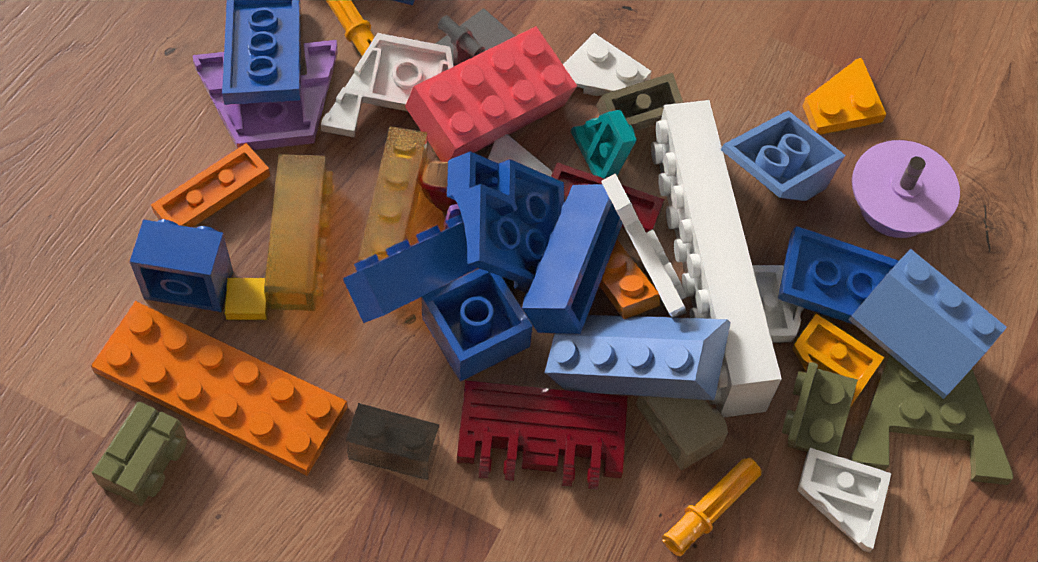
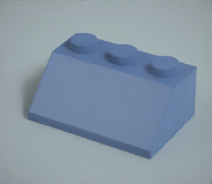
M912 249L899 260L848 319L943 399L973 368L1007 328Z

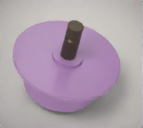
M892 140L871 147L859 158L852 175L853 193L863 217L875 230L887 236L907 238L934 231L949 221L959 204L960 187L952 167L937 152L916 142Z

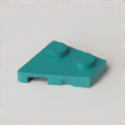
M621 110L606 112L599 115L598 118L590 119L584 125L572 127L570 130L592 174L604 179L614 174L618 176L637 141L632 126L628 124Z

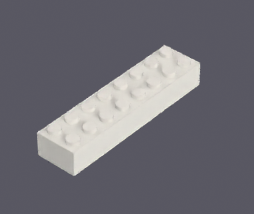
M710 100L664 105L661 121L656 122L657 140L651 144L653 163L659 164L661 174H659L661 196H667L669 206L666 208L667 224L669 229H675L677 239L674 240V253L676 261L678 263L682 262L685 273L682 274V287L687 297H691L693 308L690 309V318L728 319L731 322L715 400H709L711 405L716 404L717 410L723 417L766 412L782 378L724 154L721 151L722 147Z

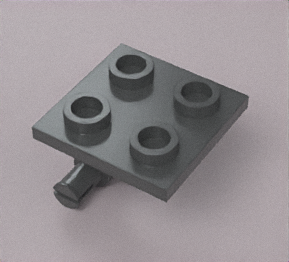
M483 8L460 26L450 16H444L439 21L438 28L446 36L436 44L450 47L454 67L515 37V35Z

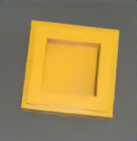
M227 278L226 320H267L268 279Z

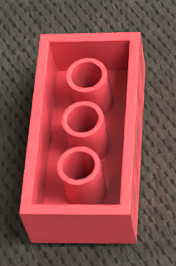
M537 26L415 85L405 108L441 162H448V160L469 151L475 153L506 134L509 135L565 106L577 85Z

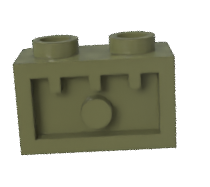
M809 362L807 372H798L793 395L800 396L796 411L788 409L782 433L789 435L788 447L805 452L813 448L837 456L858 380L817 369L818 364Z

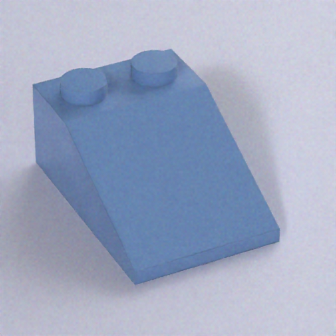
M786 111L728 141L721 148V151L779 198L802 201L809 200L828 187L846 156L790 111Z

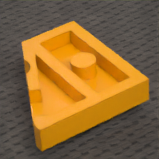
M862 58L856 59L807 96L803 103V109L810 126L819 135L881 123L886 116L884 107Z
M818 314L814 315L793 346V351L806 372L809 362L818 364L817 369L858 380L851 406L884 359L883 356Z

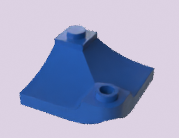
M471 151L448 160L447 197L456 200L462 215L467 240L468 265L513 280L514 289L528 293L536 275L537 265L543 258L549 243L550 234L554 231L561 214V208L564 203V182L514 160L508 159L501 163H496Z

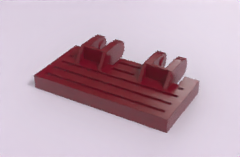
M465 380L457 462L474 464L476 447H481L479 478L488 479L492 459L490 458L491 448L508 450L507 459L504 461L503 474L505 475V480L514 481L517 451H523L521 469L557 472L558 455H564L562 486L572 487V482L575 480V457L590 458V465L587 471L588 489H598L601 459L605 460L604 477L622 478L628 396Z

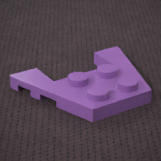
M337 40L304 43L307 74L301 75V100L224 105L222 96L224 52L193 55L195 69L237 149L245 143L252 150L312 144L315 142L338 55Z

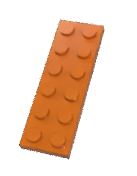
M137 301L133 303L91 365L94 373L306 476L310 473L348 408L346 400Z

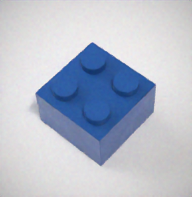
M143 219L130 259V264L143 298L145 300L222 312L226 298L227 278H231L233 273L223 232H218L208 226H199L197 228L181 226L165 219L158 221Z
M477 269L421 297L422 319L460 382L529 348L531 345L533 326L502 276Z

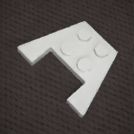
M377 33L355 67L351 79L337 95L335 104L329 113H326L323 117L321 131L355 137L362 103L407 111L405 105L415 85L453 67L450 47Z
M616 174L602 180L601 182L670 316L677 318L685 314L686 309L682 299L686 298L687 295L673 266L665 255L654 230L645 232Z

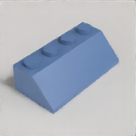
M588 315L581 334L556 333L554 335L545 373L563 389L569 391L715 400L731 322L728 319L640 316L623 319L622 316Z

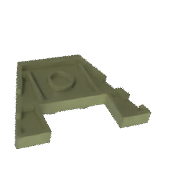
M889 355L849 460L886 471L889 467V432L965 440L970 442L971 481L1008 485L1013 480V472L973 369L943 399L893 356Z

